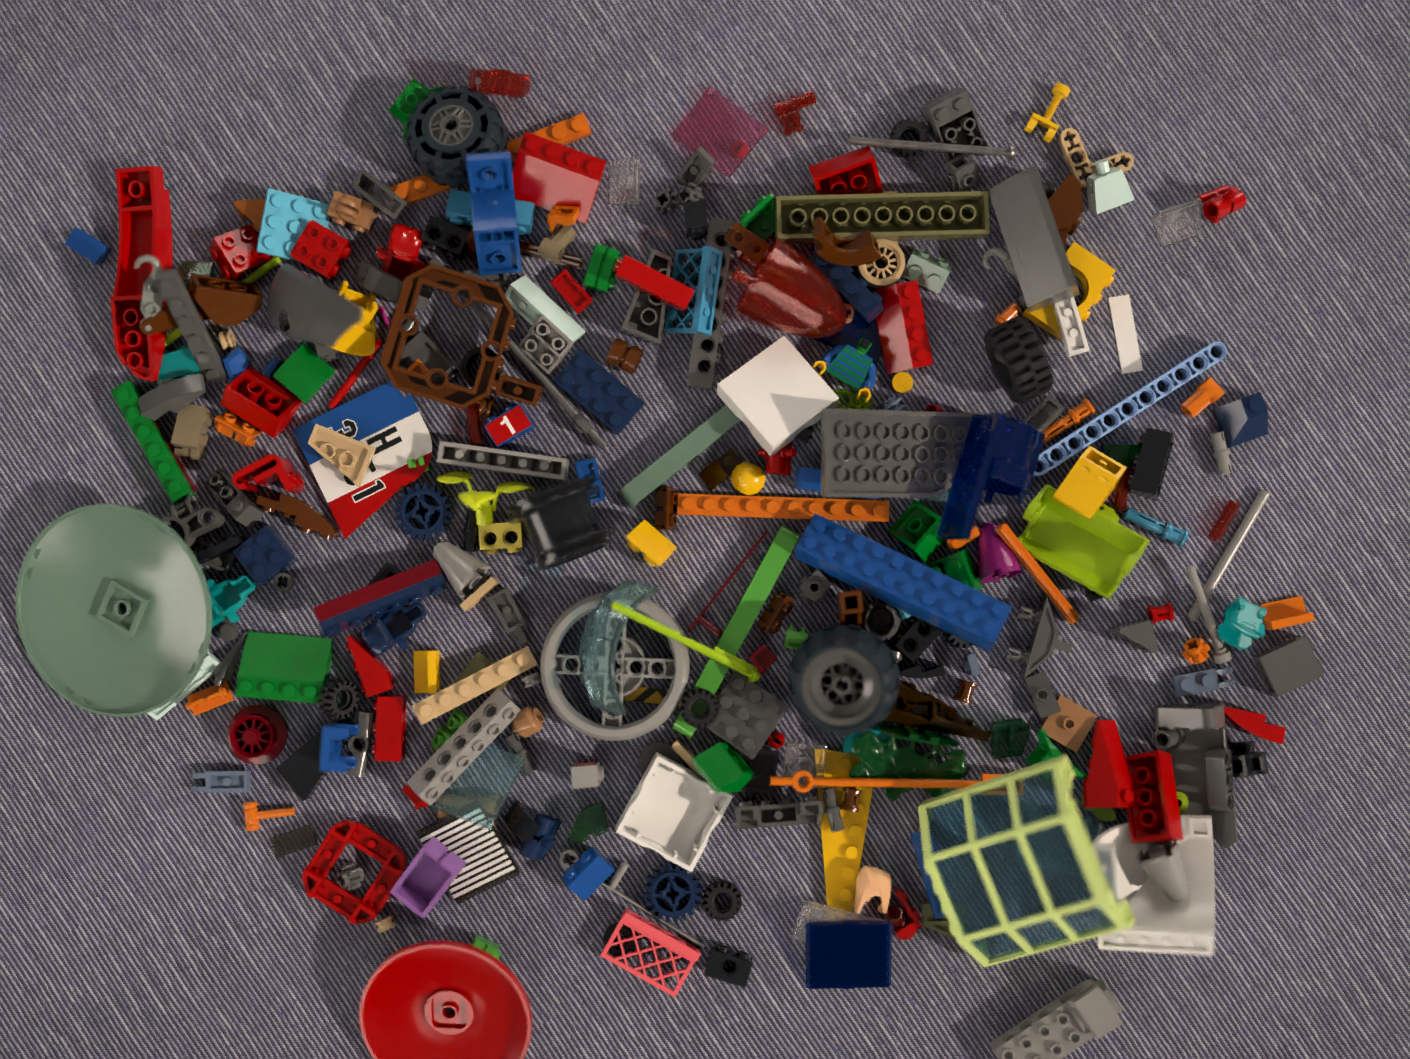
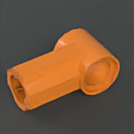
M1210 376L1198 385L1196 391L1180 404L1181 410L1192 419L1206 406L1217 401L1225 392Z

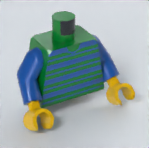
M861 337L856 347L850 344L846 346L839 344L827 350L819 361L814 363L812 368L819 367L821 370L819 376L825 371L859 391L857 400L860 395H864L867 398L865 403H868L876 381V366L872 362L873 358L866 355L872 345L871 342Z

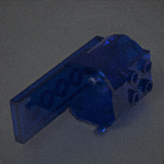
M1000 413L973 415L937 536L943 539L969 540L984 489L987 490L985 503L991 504L995 492L1009 496H1018L1016 502L1022 504L1025 496L1028 495L1046 434L1039 432L1033 425L1027 422L1012 419Z

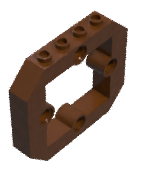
M431 264L405 277L380 362L395 389L464 409L489 396L491 391L495 392L498 380L495 379L496 372H501L504 359H501L503 350L508 351L511 339L507 338L509 330L514 331L517 318L513 317L514 311L500 285ZM423 285L450 293L453 303L459 308H466L473 301L497 308L488 341H485L481 346L482 360L473 390L449 383L448 374L440 368L431 369L426 376L399 367L407 337L415 335L419 330L420 324L414 314ZM458 292H467L469 295L466 302H459L456 299ZM406 319H411L414 322L413 329L409 331L404 330L402 327V323ZM489 345L496 346L498 349L497 355L494 357L487 356L485 353L486 347ZM435 373L443 375L444 380L442 384L434 385L432 383V376Z

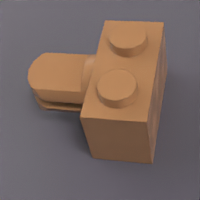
M335 191L327 215L332 219L331 222L344 227V224L352 226L351 229L363 234L366 231L371 233L379 208L360 198Z

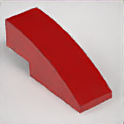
M1224 706L1225 718L1238 728L1261 739L1283 744L1286 727L1265 723V714Z

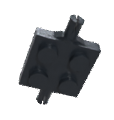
M762 747L752 760L736 749L755 773L741 789L747 793L745 802H749L750 799L752 806H754L755 794H773L774 785H770V776L776 775L779 751L768 750Z

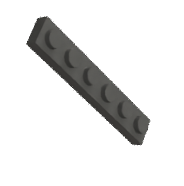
M177 269L155 272L153 278L207 384L227 381L228 376L222 360Z

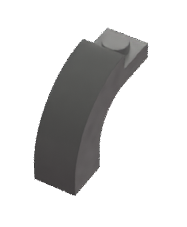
M363 260L354 279L361 283L364 288L397 303L404 283L403 279L393 276ZM422 287L416 307L417 310L425 312L432 295L431 291Z

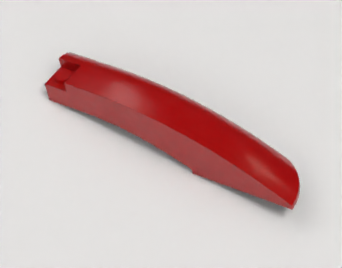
M143 166L115 169L119 210V251L113 297H110L114 346L121 363L126 365L134 376L143 380L157 381L165 348L167 330L152 335H145L141 332L139 323L145 317L140 309L145 281L152 273L153 265L150 262H142L139 268L134 266L139 257L150 255L159 260L162 271L172 269L173 249L169 190L164 189L162 167ZM164 298L162 306L167 304Z

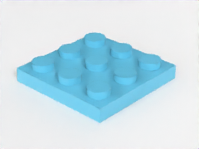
M268 188L256 252L299 262L291 257L292 249L309 221L314 220L328 229L330 217L327 215L330 204Z

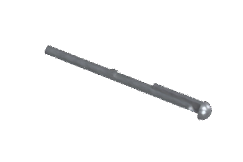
M850 136L849 145L992 156L1004 155L1007 156V161L1013 160L1017 155V149L1012 144H1009L1008 148L856 136Z

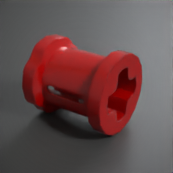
M1168 602L1163 606L1157 607L1149 605L1147 607L1148 620H1151L1152 624L1163 620L1173 621L1174 610L1172 604Z

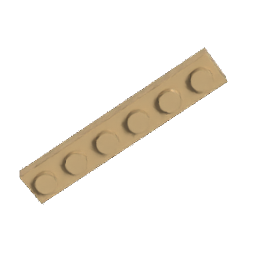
M527 646L412 705V708L421 725L538 664Z

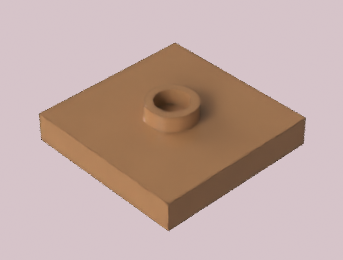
M1059 694L1056 700L1061 712L1047 716L1039 730L1045 729L1048 737L1077 753L1098 716Z

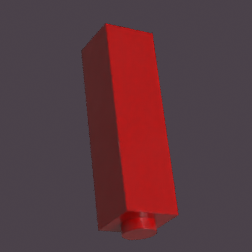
M627 255L624 256L623 260L619 258L613 269L617 271L615 278L682 312L686 310L695 291Z

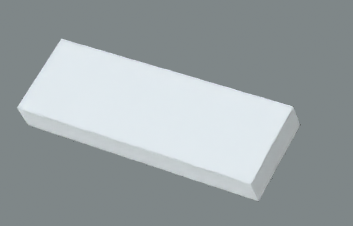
M1074 297L1052 304L1067 357L1090 351Z

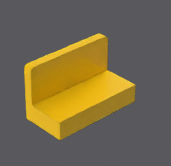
M439 650L414 651V692L435 694L441 691Z

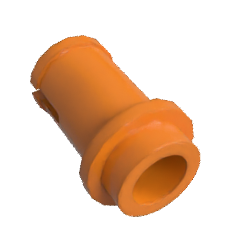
M1012 302L1001 314L996 315L994 320L996 325L1015 318L1022 312L1021 308Z

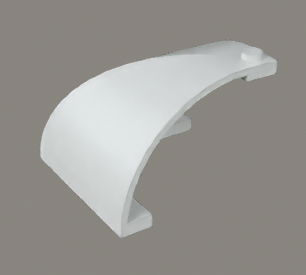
M1180 815L1183 840H1178L1177 843L1180 849L1189 894L1186 900L1179 903L1170 901L1137 862L1136 855L1140 850L1143 853L1149 849L1147 845L1151 843L1132 844L1128 822L1108 829L1094 840L1092 846L1110 890L1115 896L1116 900L1114 902L1117 904L1118 901L1127 899L1135 918L1131 928L1098 936L1099 949L1214 956L1215 875L1212 815ZM1095 906L1097 925L1112 921L1099 906Z

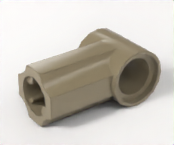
M560 225L550 238L545 237L542 240L537 254L558 264L563 258L566 248L576 238V232L571 225Z

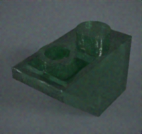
M602 801L581 808L568 838L569 844L572 842L580 844L588 840L587 836L595 833L596 836L608 832L607 828L610 827L611 823Z

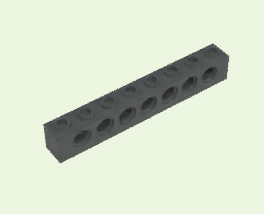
M710 217L706 246L723 251L722 260L725 264L720 270L719 280L722 285L717 291L716 301L719 303V306L715 309L713 320L716 327L712 330L711 335H693L687 378L688 388L712 391V386H717L718 373H714L715 364L720 365L721 352H717L718 344H723L724 331H720L721 323L726 322L727 311L723 310L724 302L728 303L730 290H727L726 286L727 281L731 282L733 269H729L730 261H734L736 248H732V245L729 243L724 247H720L716 244V241L719 238H725L728 228L735 223L734 220ZM706 341L713 344L712 350L704 351L701 348L702 343ZM707 362L710 365L709 371L701 372L698 369L699 364Z

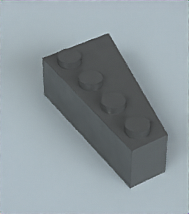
M652 249L646 265L670 277L672 257ZM636 288L620 331L659 347L662 340L666 303Z

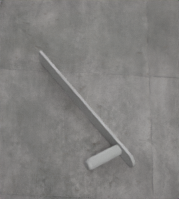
M621 862L609 883L603 882L602 885L657 919V914H651V910L615 889L629 866L628 863ZM662 917L658 919L701 947H705V944L670 922L667 923Z

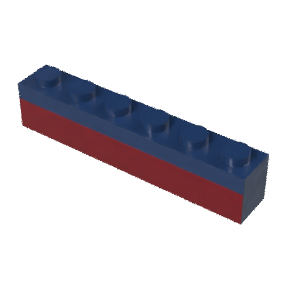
M436 559L315 606L313 610L324 637H334L345 629L357 628L363 622L370 619L376 620L387 612H396L407 604H416L427 596L438 595L446 589V581Z

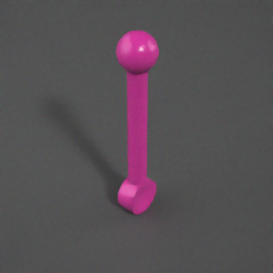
M379 306L377 312L381 314L389 331L391 325L386 317L385 308Z

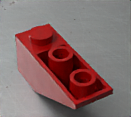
M354 635L346 637L348 641L346 642L347 651L353 655L355 661L353 662L354 671L356 674H359L362 681L359 683L362 693L366 694L368 698L396 688L389 667L378 657H374L368 652L367 647Z

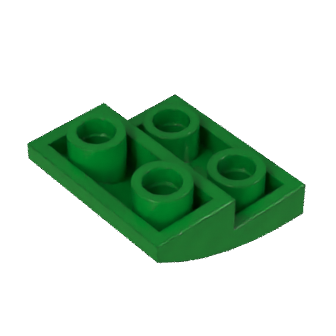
M303 343L280 366L273 377L302 403L306 404L320 391V387L335 375V370Z

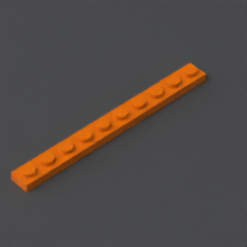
M582 113L531 134L566 145L592 135L585 114ZM523 136L507 142L505 152L510 151L511 166L516 162ZM424 174L390 187L393 192L408 202L406 206L453 188L449 184L446 186L439 185Z
M678 493L677 515L811 520L816 513L828 520L889 522L890 501Z

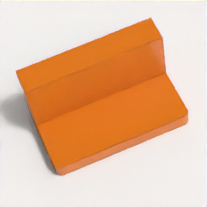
M1302 596L1260 605V607L1267 609L1263 621L1265 629L1268 630L1315 621L1313 612H1306Z

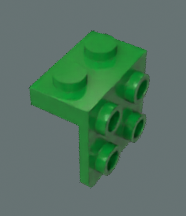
M772 193L768 196L763 195L756 202L757 206L752 211L748 209L740 217V225L764 241L775 233L774 195Z

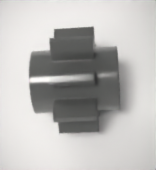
M688 182L687 186L681 185V189L678 192L680 205L684 206L685 202L702 201L704 198L701 192L702 188L691 182Z
M666 187L665 191L658 189V194L652 198L656 202L654 209L657 211L661 210L663 215H666L667 211L675 213L674 209L680 205L676 200L678 194L672 192L668 187Z
M354 862L341 866L342 872L337 874L340 886L342 888L347 887L348 891L361 887L360 881L364 880V872L361 866H355Z

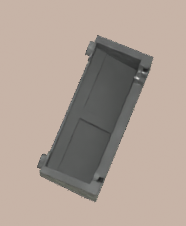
M1036 165L1022 170L989 189V209L995 210L1023 295L1019 296L1023 308L1028 307L1029 312H1033L1080 295Z

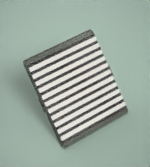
M478 800L417 831L423 846L434 836L448 847V853L453 851L467 862L448 888L458 904L520 874L517 865L503 843L502 837L498 830L496 831Z

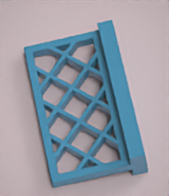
M703 246V248L676 249L672 279L679 282V279L684 276L686 281L683 284L686 286L690 285L691 289L695 290L690 301L695 296L696 300L694 307H692L689 301L687 305L689 313L684 318L680 310L668 305L665 333L712 334L723 251L711 246ZM702 254L701 264L698 265L696 260ZM687 255L689 260L682 266V256ZM693 264L696 270L689 276L686 271ZM699 275L698 285L695 286L693 281ZM678 317L680 323L675 328H672L673 320ZM693 317L692 328H689L687 322Z

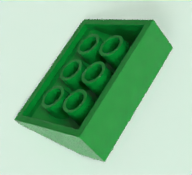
M248 631L237 675L236 696L318 703V700H321L318 694L323 692L320 689L322 686L326 687L325 682L330 679L333 638Z

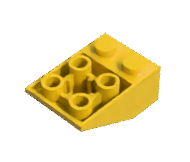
M1089 445L1052 498L1090 520L1118 485L1127 467Z
M645 519L626 536L629 540L627 545L637 553L642 551L645 554L643 559L653 567L656 565L661 567L677 549L672 542Z

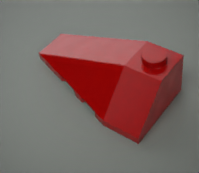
M1096 720L1091 743L1093 747L1092 758L1088 759L1087 766L1090 767L1088 778H1084L1083 782L1084 808L1134 807L1133 782L1115 720Z

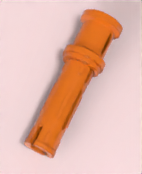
M1084 398L1081 404L1073 409L1069 408L1065 416L1048 426L1035 441L1042 447L1072 425L1078 426L1083 419L1089 415L1096 414L1093 405L1088 399Z

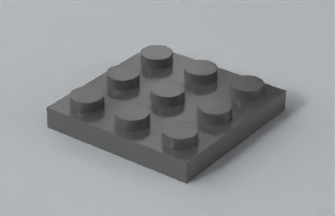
M735 671L717 697L719 714L715 722L706 727L753 760L789 706L756 683L749 682L748 678L740 672Z

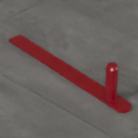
M766 531L687 630L688 632L698 622L717 638L721 637L723 634L722 630L706 619L703 614L765 537Z

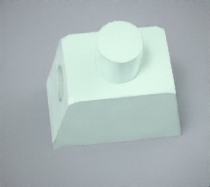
M1108 159L1096 161L1097 173L1088 176L1086 179L1089 211L1099 214L1133 201L1134 196L1123 171L1116 167L1109 168Z

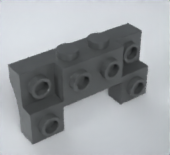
M817 797L804 798V802L794 803L793 799L781 800V804L772 805V800L759 801L760 806H752V802L739 803V807L735 808V829L821 823L823 803L822 801H817Z

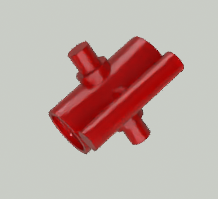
M1223 185L1198 195L1196 202L1198 204L1205 202L1203 205L1204 216L1206 219L1217 224L1226 215L1243 209L1246 205V196L1234 186L1230 188L1228 185Z
M792 441L772 456L765 449L758 450V456L766 459L765 473L790 476L791 457L796 456V449L792 448Z

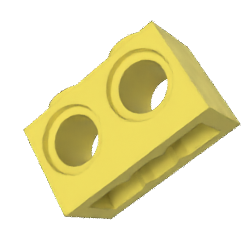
M508 522L493 523L486 526L478 525L480 550H486V554H498V549H507V553L520 552V548H525L523 522L517 524H510ZM510 532H516L518 535L517 541L513 544L507 540ZM490 533L496 535V542L493 545H489L486 541V537Z

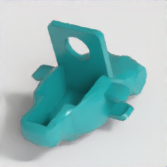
M244 574L237 580L229 579L219 584L215 580H207L212 606V628L227 618L233 623L239 621L240 617L237 611L245 604L247 596L256 588L253 579L249 575Z

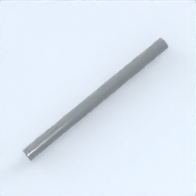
M1263 489L1259 491L1202 589L1207 602L1269 498V492ZM1197 598L1186 615L1188 619L1196 622L1201 613Z

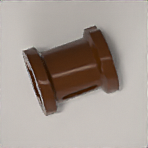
M959 679L960 686L957 695L953 699L971 705L974 689L978 685Z
M843 787L845 793L840 809L859 812L857 806L859 794H862V790L853 787Z

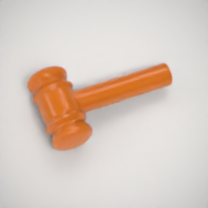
M248 801L242 805L244 807L246 831L260 829V819L295 815V807L258 811V802Z

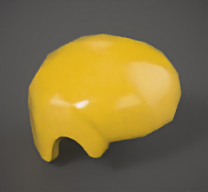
M748 461L738 464L731 475L733 487L745 495L758 493L763 488L766 479L763 470Z

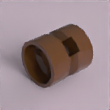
M616 338L605 362L614 367L621 365L622 370L633 375L641 361L644 350L636 346L629 348L626 341Z

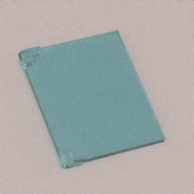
M488 745L439 796L434 808L491 830L525 759Z

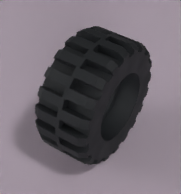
M1015 317L986 332L984 343L988 359L992 365L991 367L1001 387L1013 402L1024 404L1050 391L1053 386V375L1048 357L1044 352L1042 344L1039 342V338L1025 320Z

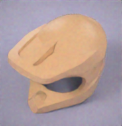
M866 865L861 868L856 880L854 913L860 914L865 902H869L873 896H879L881 904L877 908L878 912L887 914L891 892L890 873L877 867Z

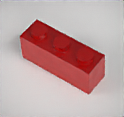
M380 695L377 696V700H374L373 711L376 713V721L373 722V734H376V742L372 745V755L375 756V761L401 762L405 760L407 696Z

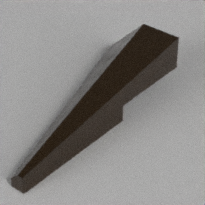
M900 680L897 700L885 720L986 741L990 737L989 730L983 731L973 725V720L970 718L965 720L956 714L957 710L931 694L926 696L915 689L916 685L913 683L908 685Z

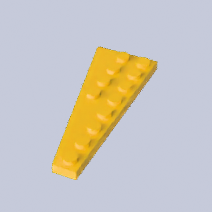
M817 747L814 750L817 777L851 778L849 772L856 764L861 763V760L853 753ZM817 786L818 800L823 803L820 828L828 921H830V925H833V921H837V926H840V921H844V927H846V921H850L851 924L856 894V880L860 869L873 787H853L862 790V794H859L857 806L859 812L841 809L840 814L845 829L831 832L828 816L824 812L825 803L821 789L830 788L831 786ZM834 786L838 805L843 804L845 793L843 787L849 786Z

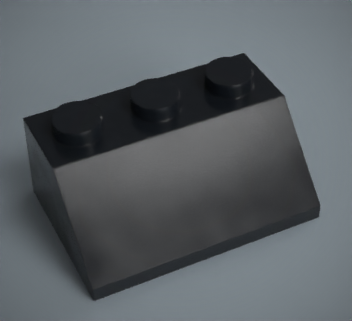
M1148 427L1145 433H1141L1138 445H1142L1140 454H1135L1133 465L1136 466L1134 474L1130 473L1127 486H1130L1131 493L1158 502L1174 443L1173 433Z

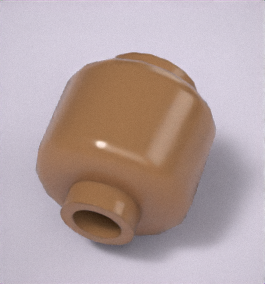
M526 706L521 709L522 711L512 720L511 727L513 732L524 738L537 733L543 727L544 717L541 711L532 706Z

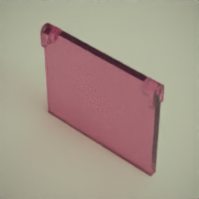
M710 86L672 133V137L692 152H695L702 146L716 161L713 167L730 178L757 143L766 135L769 128Z

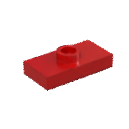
M566 269L549 282L577 314H580L594 301Z

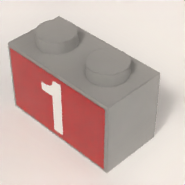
M600 760L574 762L571 766L572 789L599 787L603 778H605L604 765L600 766Z

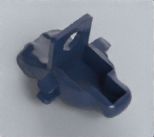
M420 603L411 604L409 607H403L396 612H387L359 632L361 641L366 645L368 652L374 657L388 651L396 644H398L401 650H405L409 647L406 638L413 634L417 624L426 618V611Z

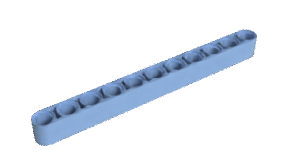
M1214 342L1197 351L1031 458L1025 465L1026 472L1032 477H1038L1055 468L1221 361L1227 354L1226 346L1221 342ZM1211 348L1217 350V358L1211 355ZM1194 359L1199 361V369L1193 366ZM1176 370L1182 373V380H1178L1175 377ZM1158 382L1164 384V392L1158 390ZM1140 393L1146 395V403L1140 401ZM1123 404L1127 405L1130 409L1128 415L1122 412ZM1105 416L1111 418V426H1107L1104 423ZM1087 427L1094 430L1093 438L1087 436ZM1070 438L1074 439L1077 443L1075 449H1071L1068 445ZM1052 450H1056L1059 454L1057 461L1053 460L1050 456ZM1034 461L1041 464L1040 472L1033 470L1032 465Z

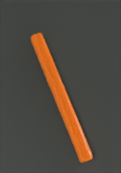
M1006 523L1000 524L996 528L998 535L1068 623L1077 622L1079 614Z

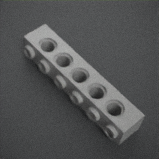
M444 441L439 442L437 462L444 465L565 482L569 466V460L566 458Z
M497 688L407 781L408 785L421 799L431 806L522 710Z

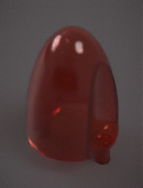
M777 237L759 263L743 252L740 254L738 261L753 268L754 273L751 276L737 267L731 277V280L745 287L735 308L736 312L761 325L800 337H829L837 334L844 328L847 312L839 292L815 264L792 246Z

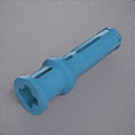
M1130 507L1126 509L1123 515L1124 520L1159 534L1161 539H1168L1177 543L1178 547H1183L1189 536V530L1177 528L1171 522H1161Z

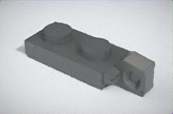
M508 587L488 596L507 634L511 638L516 636L520 645L529 642L530 640L525 632L529 629L526 625L527 622Z

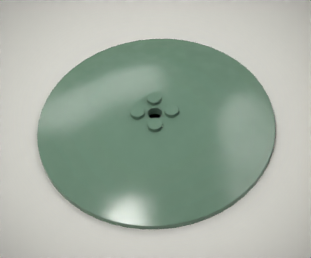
M103 503L80 507L63 514L44 528L30 546L23 560L18 576L15 599L20 636L31 662L41 677L67 701L95 714L109 717H131L146 714L168 704L179 696L193 681L204 662L211 638L212 606L210 593L202 569L194 554L182 538L166 523L143 510L121 504ZM121 603H124L126 605V613H123L121 611Z

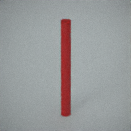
M378 337L375 340L374 353L362 357L327 404L330 408L335 409L384 344Z

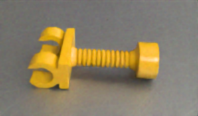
M1056 83L1052 89L1054 97L1043 117L1033 113L1024 130L1032 133L1036 124H1039L1048 129L1043 140L1050 143L1059 128V125L1050 120L1061 99H1067L1071 91L1070 88L1062 83Z

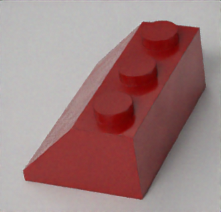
M869 146L808 167L817 195L884 193L875 157Z
M251 366L225 387L221 402L223 407L272 438L277 437L288 426L302 404L289 390L264 376Z

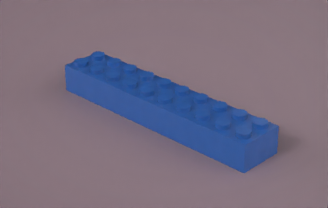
M816 513L795 549V559L988 652L991 651L1012 606Z

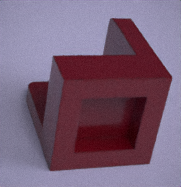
M764 643L748 656L762 674L777 660V657Z

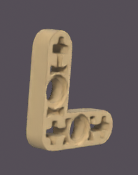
M1066 128L1058 138L1060 148L1071 175L1080 181L1081 188H1087V181L1080 180L1079 177L1082 175V172L1084 176L1096 174L1095 163H1090L1079 133L1073 128ZM1067 135L1073 137L1071 144L1069 141L1064 140ZM1071 145H1072V147L1077 146V148H1073L1072 150L1068 151V149H1070ZM1121 152L1105 158L1108 159L1109 168L1114 167L1121 158L1123 161L1127 160L1128 163L1125 167L1124 165L1116 167L1121 169L1123 173L1129 171L1134 164V158L1128 152ZM1073 153L1081 155L1082 161L1080 163H1074L1071 160ZM1085 165V167L1082 169V172L1081 169L1076 171L1077 168H1080L1081 166Z

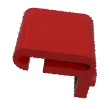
M269 454L235 472L232 476V482L236 488L251 492L259 491L256 485L249 484L252 480H254L255 484L269 486L281 480L287 492L296 494L305 490L303 487L305 482L300 473L295 472L291 462L287 458L274 454Z

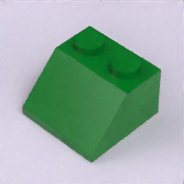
M915 500L888 532L911 553L926 562L947 539L951 527L942 517Z

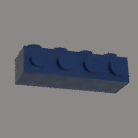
M817 252L808 259L811 267L868 324L884 310L881 296L876 291L871 293L866 288L868 284L860 276L856 278L852 274L854 270L850 266L830 263L820 257Z

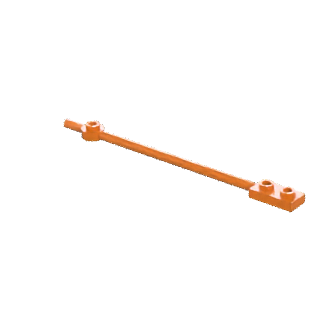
M799 770L792 777L770 776V785H790L801 793L810 791L813 786L964 788L1004 774L980 773V780L813 777L809 772ZM800 777L805 778V783L803 785H799L798 783ZM1024 779L1015 781L1017 796H1024ZM1007 784L980 792V795L1009 796Z

